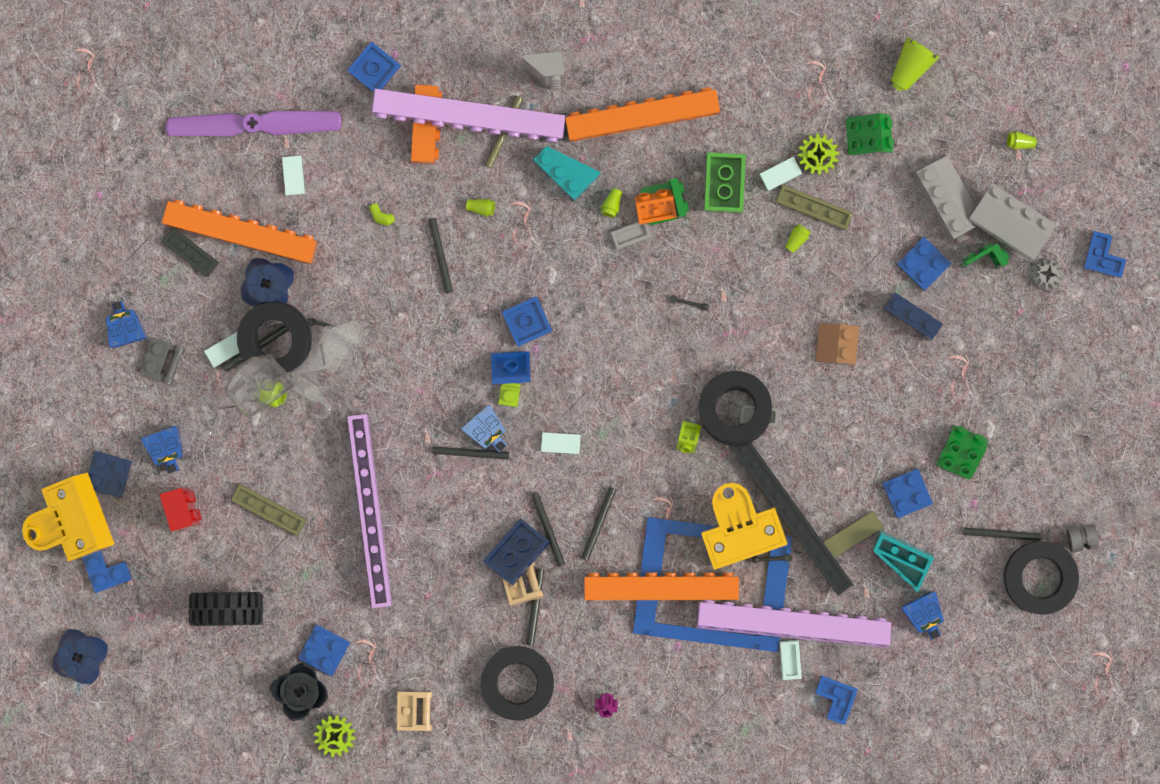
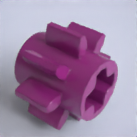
M604 693L595 699V712L599 711L600 716L607 718L611 717L613 712L617 713L618 699H614L613 695Z

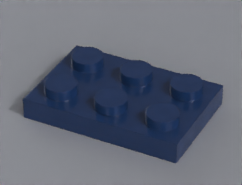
M520 518L487 555L483 563L513 586L550 542Z

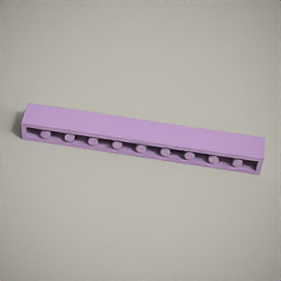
M375 89L373 92L371 114H374L375 118L386 119L388 116L394 117L395 121L406 122V119L413 120L415 124L431 122L432 126L444 127V124L451 125L452 129L463 130V127L470 128V131L473 132L489 130V134L501 135V132L508 133L509 137L519 138L520 135H525L530 140L546 138V142L557 143V140L563 138L565 115Z
M368 414L348 416L372 608L392 606Z
M703 600V603L700 602L698 605L696 628L888 648L890 646L892 622H886L884 618H875L874 621L867 620L865 616H856L855 619L848 618V615L837 614L836 617L829 616V613L818 612L817 615L810 614V611L799 610L798 613L791 612V609L780 608V611L772 610V607L761 606L759 609L753 608V605L742 604L740 607L734 606V603L722 602L721 605L715 604V601Z

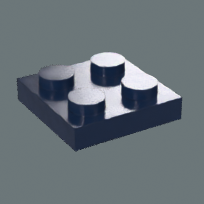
M94 451L88 472L94 490L122 498L133 461Z

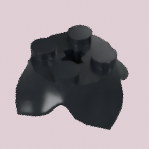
M306 663L294 665L289 673L278 676L270 685L272 696L275 700L282 703L283 712L291 721L304 719L312 709L320 708L328 699L325 685L318 680L315 670ZM300 686L305 690V694H302L301 697L297 696L298 693H295V689H298Z

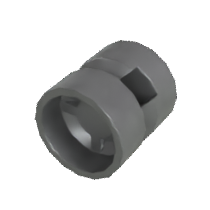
M1095 524L1083 525L1082 529L1079 527L1067 528V541L1071 553L1083 551V548L1087 550L1099 548V538Z

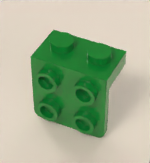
M877 113L847 118L846 129L849 155L854 156L876 152L893 153L894 140L891 134L893 123L890 115Z
M678 178L641 189L640 193L649 194L657 193L661 189L672 190L677 218L648 223L649 225L686 217V212L689 211L687 200L683 201L681 193H684L682 181L678 182Z
M989 243L979 249L980 254L972 253L962 259L964 263L960 266L964 268L988 253L998 270L1009 263V256L1005 249L1001 250L998 243L995 245Z
M952 425L948 440L937 460V466L966 479H971L986 452L988 439L981 434L967 431L962 426Z

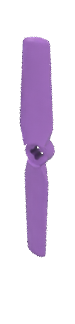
M272 111L261 116L251 113L245 117L227 113L168 118L166 122V133L168 136H234L246 131L257 133L260 130L273 135L336 131L341 128V116L337 111ZM252 118L258 122V125H255L253 129L248 125Z

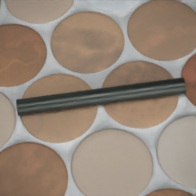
M431 218L428 220L445 293H452L453 289L436 218Z
M284 324L258 342L261 349L288 332L287 326ZM239 354L222 366L227 372L244 360Z
M436 446L432 448V454L509 460V452Z
M609 487L581 557L585 560L590 558L617 490L615 488Z
M539 493L532 494V499L558 567L565 564L540 495Z
M966 527L963 530V535L1041 540V533Z
M537 568L536 578L539 589L542 590L545 569ZM540 599L532 600L526 645L534 646Z

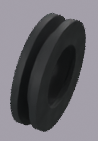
M278 301L267 302L254 307L242 318L237 331L238 350L245 363L254 371L267 376L284 375L297 369L308 357L312 346L311 328L305 316L294 306ZM267 320L281 321L291 332V348L283 357H270L258 345V329Z
M728 371L715 376L702 390L699 399V416L706 432L716 441L731 446L745 445L755 441L767 429L772 416V401L768 389L757 377L743 371ZM731 390H740L747 393L755 404V412L752 419L741 426L724 424L716 414L718 399L724 393Z
M1035 541L1022 545L1012 553L1004 569V586L1009 598L1019 608L1034 614L1046 615L1060 611L1072 601L1079 585V571L1075 560L1067 550L1051 542ZM1037 558L1049 559L1056 564L1060 572L1058 588L1047 597L1038 598L1032 596L1023 585L1022 574L1024 568L1029 562Z
M514 646L497 652L490 658L482 672L481 692L483 698L494 713L505 719L520 721L538 715L548 705L553 694L554 676L549 663L541 654L527 647ZM516 663L524 664L531 668L538 682L537 690L533 697L521 703L508 701L501 695L498 688V677L501 671L508 665Z

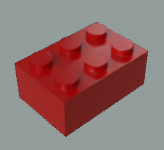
M182 487L159 494L171 532L200 525L199 520H202L200 510L195 508L196 496L193 490Z

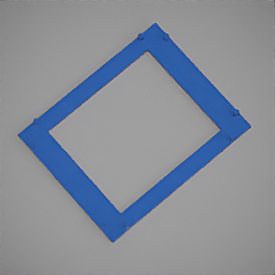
M648 517L640 577H646V573H657V577H661L666 533L703 538L701 534L703 531L717 526ZM785 535L788 544L771 550L769 557H782L790 554L792 536ZM785 560L769 561L763 606L772 607V610L778 611L784 607L789 562ZM637 600L633 634L778 652L780 637L755 636L655 623L658 600Z

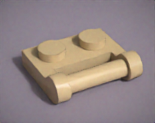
M534 562L526 570L532 593L527 594L522 576L513 586L503 579L510 606L543 597V592L539 589L533 568L535 566Z
M397 692V731H432V725L430 724V698H432V692ZM417 698H423L422 724H417Z

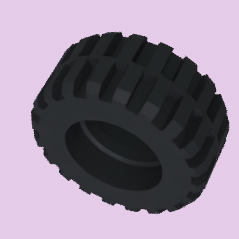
M261 592L191 593L189 595V623L191 626L261 625L263 622V595Z

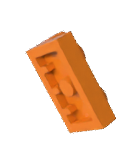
M661 189L657 193H641L634 197L639 225L677 218L672 190Z

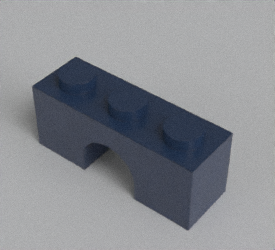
M896 292L891 295L882 309L897 320H901L911 326L915 332L929 341L934 339L943 323Z

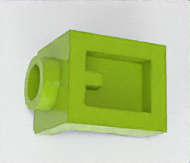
M501 384L498 405L518 407L521 384Z
M683 421L676 449L683 453H695L702 425Z

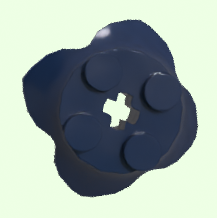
M264 258L253 259L246 268V279L241 286L242 300L251 306L272 301L287 303L289 297L287 290L294 281L293 270L285 264H274ZM263 280H271L269 289L266 287L262 288Z
M69 629L59 641L58 651L53 657V669L60 676L73 678L78 683L92 684L99 676V664L107 655L108 644L98 637H86L80 630ZM76 652L83 655L81 662L75 661L74 656H76Z

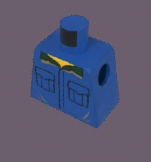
M123 301L112 304L114 315L106 317L110 348H117L148 338L135 310L126 311Z
M178 426L141 438L156 466L165 464L168 474L179 471L176 459L183 457V450Z
M931 591L900 607L918 633L927 631L931 640L941 636L937 625L944 622L935 591Z

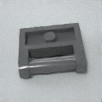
M153 337L140 374L173 385V376L181 354H184L185 349ZM170 350H173L174 354L166 376H163L161 373Z

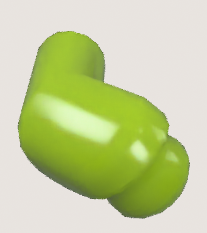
M377 203L369 206L376 223L384 226L394 223V215L382 213Z

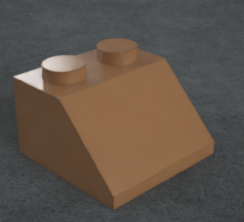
M819 323L815 362L855 365L859 326Z

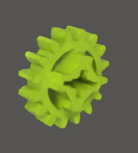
M817 133L814 139L810 135L808 137L809 141H802L805 146H799L798 148L802 151V153L797 155V157L802 158L799 164L806 165L804 171L808 168L811 169V175L814 171H817L818 176L821 175L822 171L827 174L828 168L832 170L835 168L832 163H838V159L835 156H838L839 152L834 150L838 145L831 144L832 138L829 141L826 140L827 135L820 138L819 133ZM814 143V148L811 151H806L807 147ZM822 143L827 145L830 150H826L822 146ZM817 149L821 154H823L820 157V160L817 158V156H814ZM831 158L829 163L823 166L824 159ZM807 160H812L815 166L811 165Z
M331 715L328 716V721L322 719L323 725H317L316 727L319 729V732L314 733V735L318 736L315 743L321 744L318 749L324 748V755L331 752V757H334L335 753H338L339 757L342 756L343 750L348 753L347 747L354 746L351 740H356V737L352 736V733L356 730L350 729L352 722L347 724L346 717L339 720V715H336L335 719ZM331 723H338L342 726L340 728L333 727ZM325 729V731L327 732V737L323 741L322 734L323 730ZM342 730L338 736L339 740L333 739L328 741L332 736V731L336 733ZM347 731L348 740L345 743L343 736L344 733ZM330 744H335V745H337L339 748H338V749H333V748H330V747H328V746H329Z

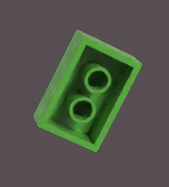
M707 152L704 212L743 213L746 154Z

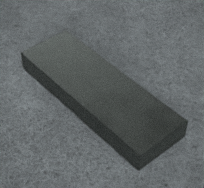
M174 227L162 241L163 244L206 277L219 264L216 259Z

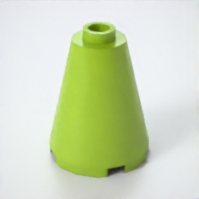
M908 36L905 39L891 78L892 86L900 92L903 89L907 91L940 57L937 54L933 57L934 53L917 41L913 40L910 42L911 38Z

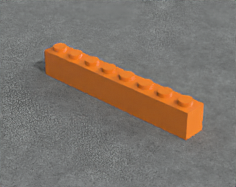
M711 87L700 89L698 93L686 91L681 93L682 96L674 97V94L662 96L663 99L656 101L655 98H648L644 100V103L636 104V101L627 102L624 107L611 105L602 111L595 108L587 110L586 114L581 115L580 112L568 114L569 117H565L569 142L720 114V107L716 89L711 90Z
M176 199L173 202H167L162 220L164 225L312 265L318 244L317 241H314L313 236L303 234L302 237L296 236V232L287 229L284 232L277 231V227L266 224V227L259 226V222L254 220L240 221L239 216L229 214V217L222 216V212L213 209L210 212L203 211L202 206L192 204V207L185 206V202Z
M588 573V577H584V600H739V577H734V573H722V577H715V573H703V577H696V573H684V577H676V573H665V577H657V573H646V577H638V573H626V577H619V573H607V577H599V573Z

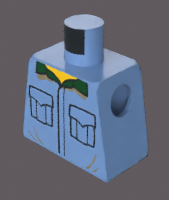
M490 405L461 428L485 449L492 444L500 452L507 446L500 437L506 431Z

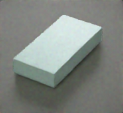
M302 156L282 157L285 195L305 194Z
M792 157L759 175L767 191H770L801 175L802 172L795 158Z
M237 332L204 351L214 368L239 354Z
M542 432L541 452L579 454L581 435Z
M799 640L779 641L782 680L802 679Z

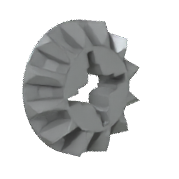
M1052 259L1042 260L1033 269V280L1042 289H1054L1060 285L1063 279V269L1058 262ZM1050 267V273L1056 276L1049 277V280H1047L1046 276L1040 272H1046Z

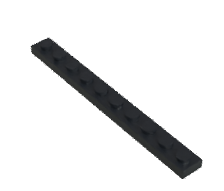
M752 443L740 446L729 445L767 499L776 508L780 517L835 593L839 596L853 586L852 581Z

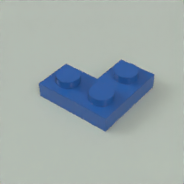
M1093 231L1083 268L1122 278L1126 259L1108 254L1112 235Z
M101 550L82 557L95 593L132 580L126 562L108 568Z
M821 675L815 694L833 700L826 718L845 725L858 689Z

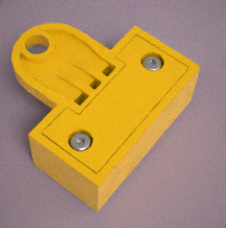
M88 473L72 476L41 489L47 508L31 514L23 523L22 533L27 545L32 549L42 551L62 544L68 562L115 545ZM31 530H34L36 532L35 539H33L30 535Z
M726 483L716 490L712 504L719 526L701 533L714 570L788 544L775 507L756 513L748 491L740 484ZM727 487L732 488L734 491V496L729 499L723 496V490Z

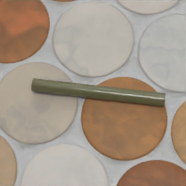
M516 96L511 108L519 109L523 98ZM501 132V135H498L485 166L493 167L508 133Z

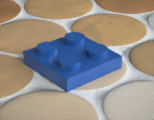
M371 41L347 71L374 92L375 89L382 90L400 69L401 65Z
M923 237L897 265L925 291L952 263Z
M537 296L502 312L517 347L552 332Z
M529 351L491 353L492 384L531 382Z
M919 469L882 483L897 519L933 504Z
M316 624L298 659L333 676L351 642Z

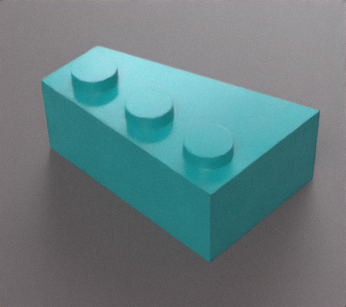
M548 146L533 159V162L574 202L601 176V172Z
M880 530L873 545V551L918 592L934 560L933 554Z

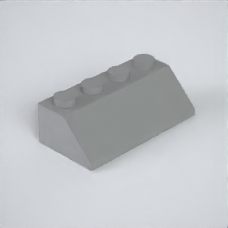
M562 52L523 55L525 71L544 87H549L550 90H559L561 86H565Z
M948 156L933 162L914 174L951 241L977 227L968 220L976 206Z
M993 183L982 195L968 219L1032 262L1057 225Z

